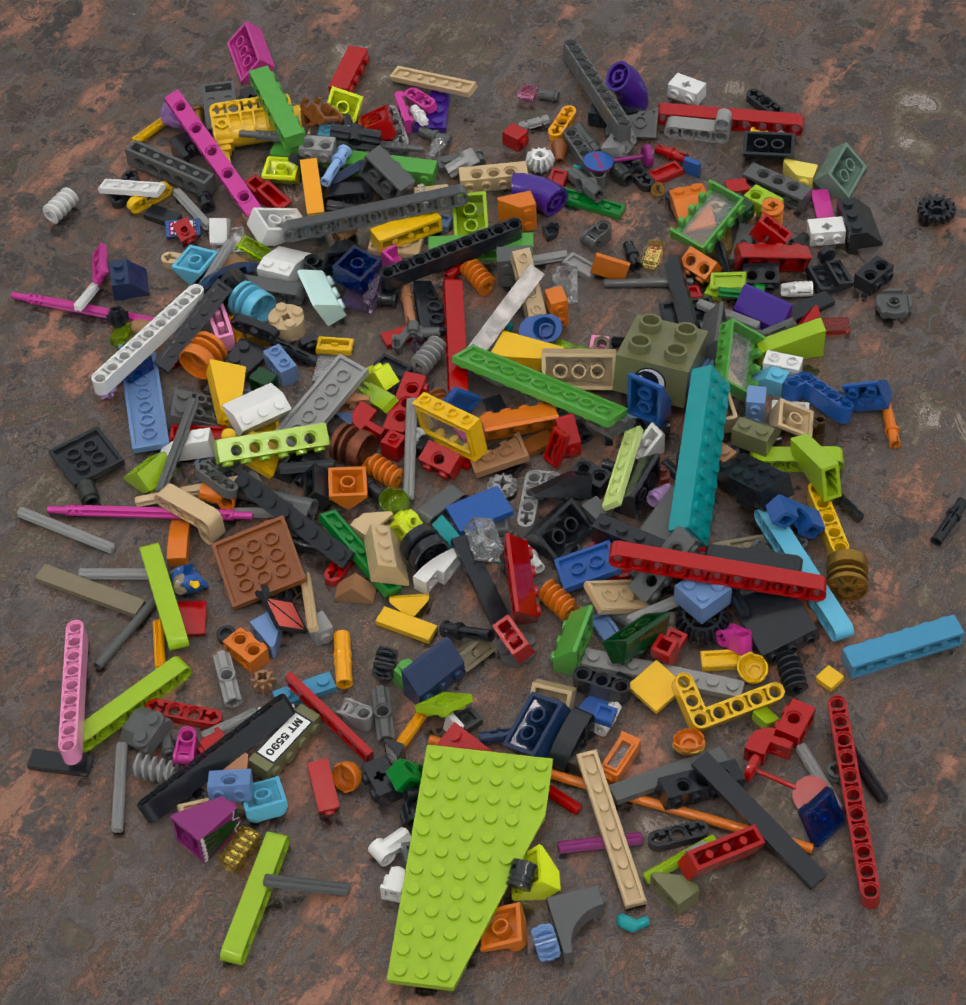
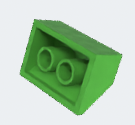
M587 605L570 612L568 620H564L562 626L563 633L558 636L556 642L557 649L552 651L550 662L553 663V671L573 676L574 669L581 665L594 630L593 605Z

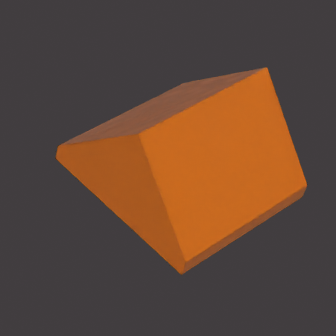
M595 252L590 273L609 279H625L631 263Z
M366 466L328 468L330 500L350 510L368 498Z

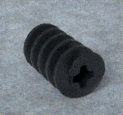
M789 650L780 652L775 657V663L777 664L780 682L785 690L784 694L794 696L805 692L809 685L806 682L807 678L801 657Z

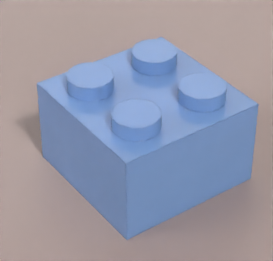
M683 579L675 585L674 601L700 624H703L731 604L732 588L724 585Z

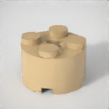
M281 302L270 311L268 323L279 330L280 335L278 338L287 342L295 340L298 342L300 338L305 336V320L301 307Z

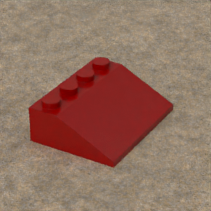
M505 533L504 556L513 621L516 625L537 623L538 616H541L540 604L536 605L535 597H539L538 586L533 584V578H536L535 566H531L530 559H533V549L528 547L527 540L510 533Z

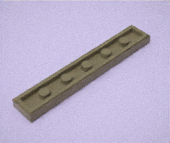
M44 564L34 577L35 581L133 618L146 604L145 600L47 564Z

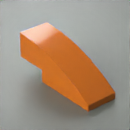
M185 520L171 521L167 545V562L169 567H179L188 564L191 524Z

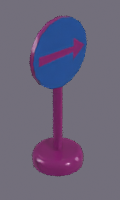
M644 144L641 147L640 155L612 158L605 152L593 151L585 155L583 163L591 171L606 172L613 167L615 162L641 159L644 167L649 168L653 166L654 156L651 145Z

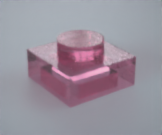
M523 83L517 93L518 98L534 101L539 88L536 85Z

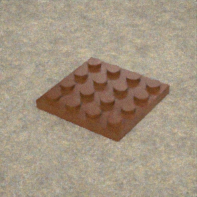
M284 515L211 544L234 611L262 600L255 595L256 590L262 591L260 585L268 586L270 596L283 592L285 589L288 590L307 582Z

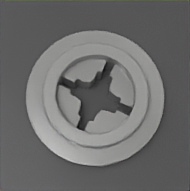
M504 472L502 475L495 474V477H490L487 483V489L498 486L505 498L514 495L518 488L516 478H513L511 474L505 475ZM502 482L505 483L503 489L500 487Z

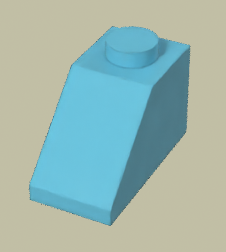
M771 366L754 374L751 380L758 381L759 386L767 387L766 394L782 398L784 381L789 377V371Z

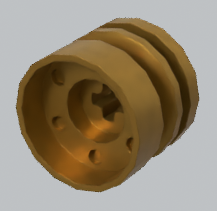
M840 549L827 557V586L835 598L841 601H852L864 597L869 588L868 559L866 555L855 549Z

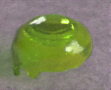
M388 487L381 492L379 505L384 512L391 511L395 515L400 510H408L410 500L409 496L401 488Z

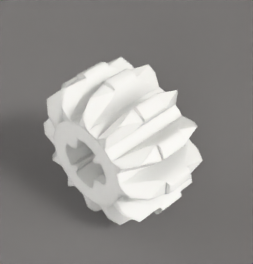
M539 146L537 149L532 148L527 153V167L529 171H534L535 174L538 172L541 174L543 172L548 173L554 166V156L551 150H546V147L539 148Z

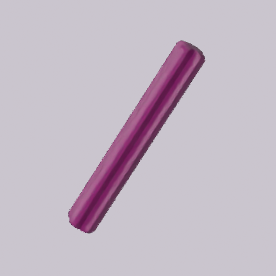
M641 832L625 833L628 846L642 844ZM602 836L558 842V852L560 854L606 849Z

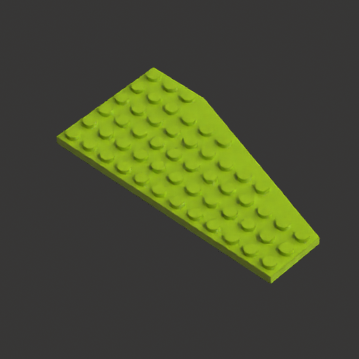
M427 745L387 983L446 991L455 990L466 969L467 963L481 937L485 934L508 888V885L505 883L509 881L507 877L510 876L508 873L513 858L524 860L541 824L545 821L553 759Z

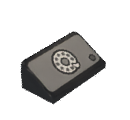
M385 738V755L390 765L392 766L399 758L406 760L404 744Z

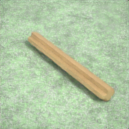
M306 572L307 582L302 583L301 588L307 628L310 633L318 632L319 625L310 573Z

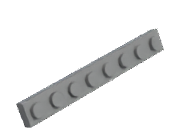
M586 648L581 666H587L613 675L621 671L636 678L653 662L632 657V661L628 664H612L607 652ZM662 664L674 676L682 672L689 673L693 677L700 694L729 699L743 693L745 681ZM680 680V681H681L683 684H685L686 687H687L686 682L683 681V680Z

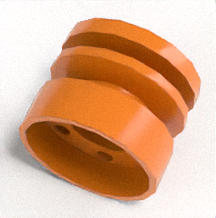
M200 331L191 340L190 344L180 352L179 361L190 375L200 380H207L206 370L210 359L223 362L228 352L224 343L218 337L207 331Z

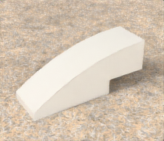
M453 548L430 560L413 576L414 589L426 594L433 589L437 582L444 585L461 565Z

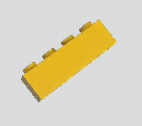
M432 212L384 223L370 229L371 242L380 254L382 250L394 244L398 247L404 246L442 231V217L438 212Z

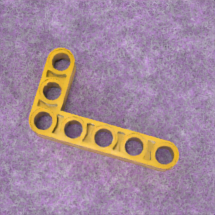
M682 672L678 674L671 686L688 727L701 732L749 715L754 710L773 706L782 699L785 693L784 687L780 683L772 682L705 707L694 679L689 673ZM678 680L685 681L687 687H681L678 684ZM769 690H774L777 693V697H772ZM751 697H756L759 704L752 703ZM686 699H692L695 702V706H689ZM732 704L739 705L740 711H735L732 708ZM713 711H719L722 718H716ZM700 718L703 721V725H697L694 719Z

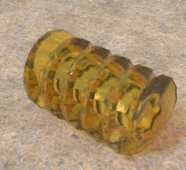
M246 826L239 827L237 833L232 837L233 839L229 841L228 846L218 856L220 864L232 874L240 873L238 868L243 869L245 866L243 862L249 861L247 855L252 856L254 854L253 849H257L259 847L258 843L263 841V837L257 831Z

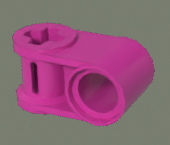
M732 623L726 629L716 631V641L721 647H725L740 655L753 651L751 630Z
M187 726L179 730L176 747L173 752V766H176V764L187 765L197 757L198 752L196 748L199 747V741L194 728Z

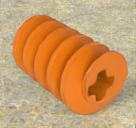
M774 197L765 199L762 202L761 216L766 212L782 225L783 202Z
M480 260L466 261L460 267L461 274L464 275L481 296H486L492 291L496 279L488 272Z
M379 453L368 457L362 465L366 466V473L373 476L374 479L392 491L396 490L402 482L403 469L398 468L396 464L392 465L390 460L387 461Z
M554 579L545 582L538 592L539 600L546 607H549V610L554 612L563 622L565 619L568 620L570 612L579 609V606L576 605V599L571 598L569 593L566 594V590L561 589V585L556 584Z

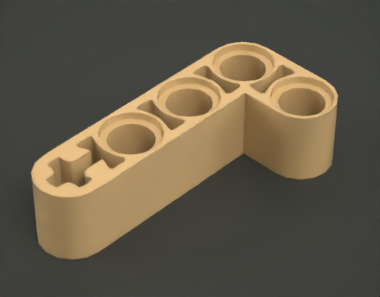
M168 483L154 496L156 502L162 508L197 527L200 537L208 545L216 542L225 533L223 519L217 509L175 485Z

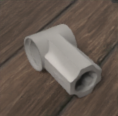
M468 148L458 158L446 164L445 168L453 179L459 175V167L479 166L481 162L473 148Z

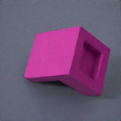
M396 244L381 251L383 267L402 260L398 256V246Z

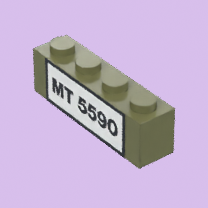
M300 704L295 709V714L280 725L248 759L252 773L263 780L279 776L282 769L294 760L295 755L307 746L309 740L314 735L320 732L322 723L318 713Z

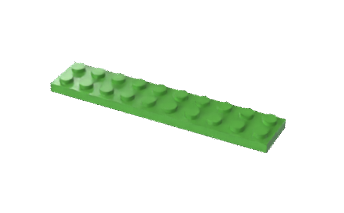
M473 344L452 356V363L460 368L468 369L477 375L489 378L491 381H497L508 388H514L522 394H528L539 401L550 403L553 407L562 408L570 414L573 413L583 417L585 420L598 423L601 427L609 428L628 414V408Z

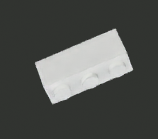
M272 383L222 405L237 436L247 435L250 430L256 431L286 417L291 411V407L283 392Z

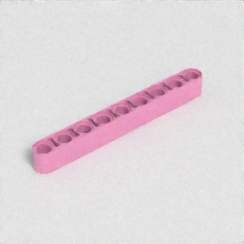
M81 620L69 622L65 633L58 748L64 762L68 765L77 764L82 759L89 638Z

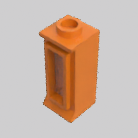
M624 731L621 732L620 737L602 763L608 785L623 779L641 751V739Z

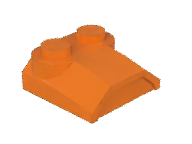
M520 902L497 907L493 919L485 934L481 937L480 951L488 952L509 949L516 952L522 950L527 944V926L523 906Z

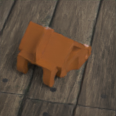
M316 97L314 103H310L309 106L310 98H303L300 105L303 127L343 123L344 118L338 109L332 107L329 103H322L320 106L321 97Z

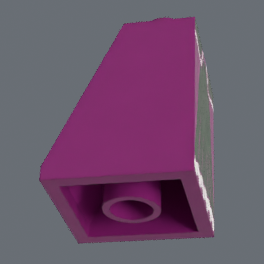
M223 796L170 816L176 840L204 864L242 832L238 806L232 800L228 801Z

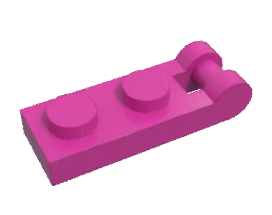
M397 91L395 92V105L398 108L406 134L412 133L413 117L412 115L409 116V107L405 105L404 92Z
M101 242L92 255V281L97 285L103 283L104 276H107L110 271L107 267V245Z

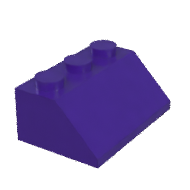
M745 283L733 311L760 321V328L765 329L791 318L793 304Z

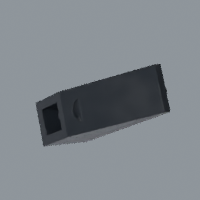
M568 471L531 488L530 492L538 500L554 498L555 500L564 501L566 498H573L575 501H584V499H591L593 476L588 471Z

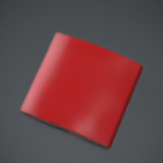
M207 601L177 602L187 637L206 636Z

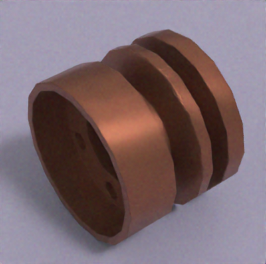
M344 422L336 429L329 445V456L341 463H346L350 467L362 466L368 457L374 455L377 437L369 431L360 430L357 426Z

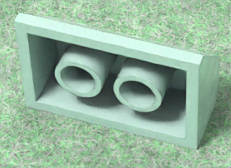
M300 269L297 271L313 307L328 326L347 316L344 311L346 306L342 299L338 298L340 293L336 287H333L335 283L330 275L326 276L321 270Z

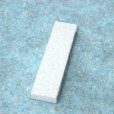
M105 179L98 187V191L103 194L158 198L166 187L161 182Z

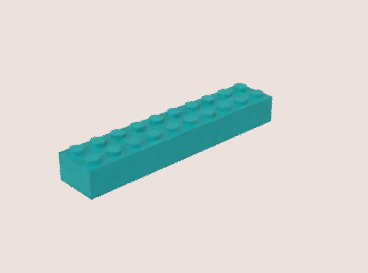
M713 365L692 369L668 531L671 534L677 526L684 527L701 542L698 547L708 546V539L710 538V525L713 519L712 511L715 504L714 496L715 489L717 488L719 461L722 454L721 446L724 439L723 432L726 423L728 396L731 390L729 382L724 379Z

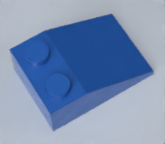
M629 372L628 414L646 422H652L660 427L671 413V398L662 385Z

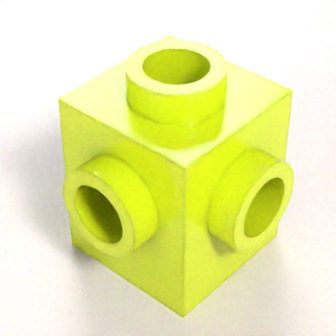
M412 509L400 510L394 515V520L389 527L399 540L402 541L410 530L423 524V522Z

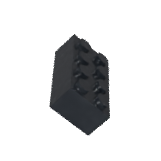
M745 452L738 454L730 461L723 462L719 466L717 475L719 489L763 512L767 510L766 505L778 494L787 498L794 495L789 474Z

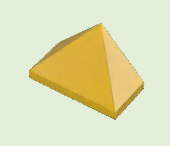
M429 593L393 595L389 597V602L400 612L414 617L428 602Z

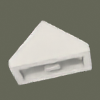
M209 218L210 245H223L228 239L231 223L229 218Z
M652 422L642 434L636 454L637 460L657 453L660 455L664 453L665 434Z

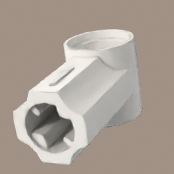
M401 827L385 839L377 838L369 845L368 852L382 867L387 866L395 859L396 854L399 853L401 843L411 841V835L406 828Z

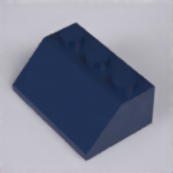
M448 636L401 671L404 695L416 705L439 693L445 692L454 682L463 678L465 675L464 661Z
M532 691L502 745L518 755L548 758L553 743L571 709L564 702Z

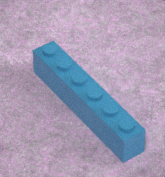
M955 615L943 616L937 620L924 622L911 628H904L895 633H887L882 637L868 639L855 645H848L842 648L841 662L850 678L853 679L963 645L965 632Z

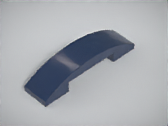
M238 262L227 265L207 275L199 285L203 286L204 290L212 287L219 276L224 275L228 270L238 268L243 274L257 270L259 264L254 262Z

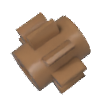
M264 669L254 672V678L250 679L254 692H259L263 695L273 691L272 685H277L273 672H268Z

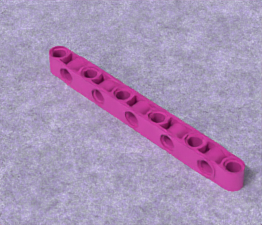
M177 89L165 96L164 100L240 210L249 219L253 208H262L181 92Z

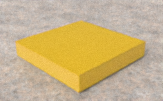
M655 660L630 682V691L655 714H658L676 698L671 687L676 676ZM678 680V684L681 687L686 688V685L683 684L680 680Z

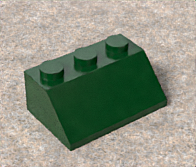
M644 613L604 640L602 644L611 663L628 664L632 661V657L644 653L648 646H652L660 633L666 635L670 613Z

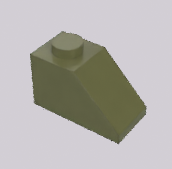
M653 872L650 876V886L678 916L698 902L699 888L694 881H687L684 875Z

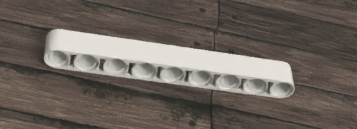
M199 284L189 286L93 373L91 378L97 395L108 394L181 327L205 296L203 286Z

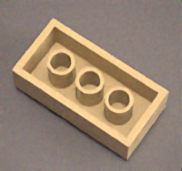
M543 348L542 373L583 390H612L616 349Z

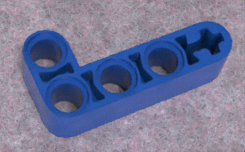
M799 372L785 379L781 395L783 399L794 402L803 398L840 424L850 423L854 403L809 372Z

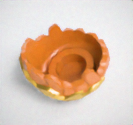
M685 728L674 734L672 746L679 754L690 757L700 754L704 750L705 739L701 731Z

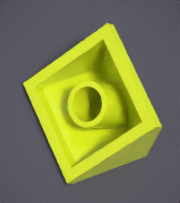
M332 86L327 103L338 109L342 115L350 114L352 122L356 123L361 114L364 97Z
M268 156L261 178L265 182L269 180L271 183L299 184L301 167L289 162V157Z

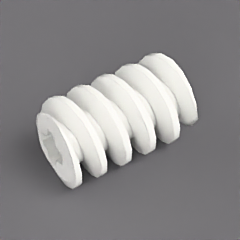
M62 188L52 200L43 206V213L51 223L57 224L59 220L63 219V216L67 215V212H70L76 206L75 202H78L79 198L70 188Z

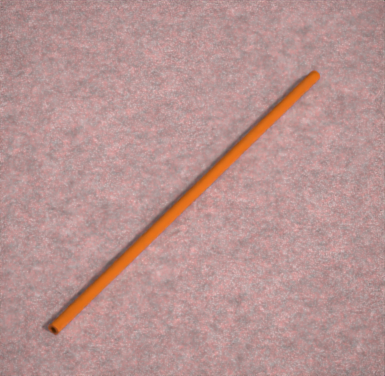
M430 735L428 745H436L441 737ZM552 769L551 780L586 790L582 777ZM648 796L628 801L693 821L702 820L707 825L732 832L748 827V825L683 806L679 809L665 810L659 799ZM792 838L806 853L812 854L813 843Z

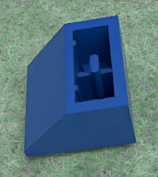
M887 380L842 384L846 398L854 403L853 412L889 409L892 391Z

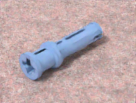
M340 145L337 153L332 156L330 166L320 179V183L323 186H330L340 167L345 166L346 159L351 156L352 150L347 145Z

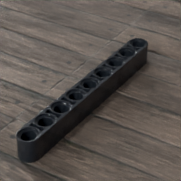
M510 218L387 265L380 270L381 287L385 290H391L493 251L497 247H503L522 238V221L519 218Z
M279 694L142 798L137 803V807L147 822L153 823L208 782L209 771L225 769L291 718L296 711L286 695Z

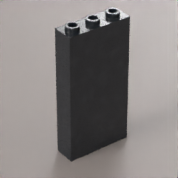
M764 542L749 548L769 551ZM738 588L751 612L745 618L740 616L732 600L731 604H729L741 626L751 630L752 644L758 654L764 657L768 665L775 663V657L780 652L789 650L796 653L799 649L812 645L820 639L815 624L798 598Z

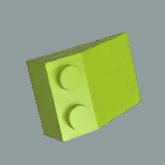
M486 191L469 192V201L466 205L452 208L454 235H468L489 227Z

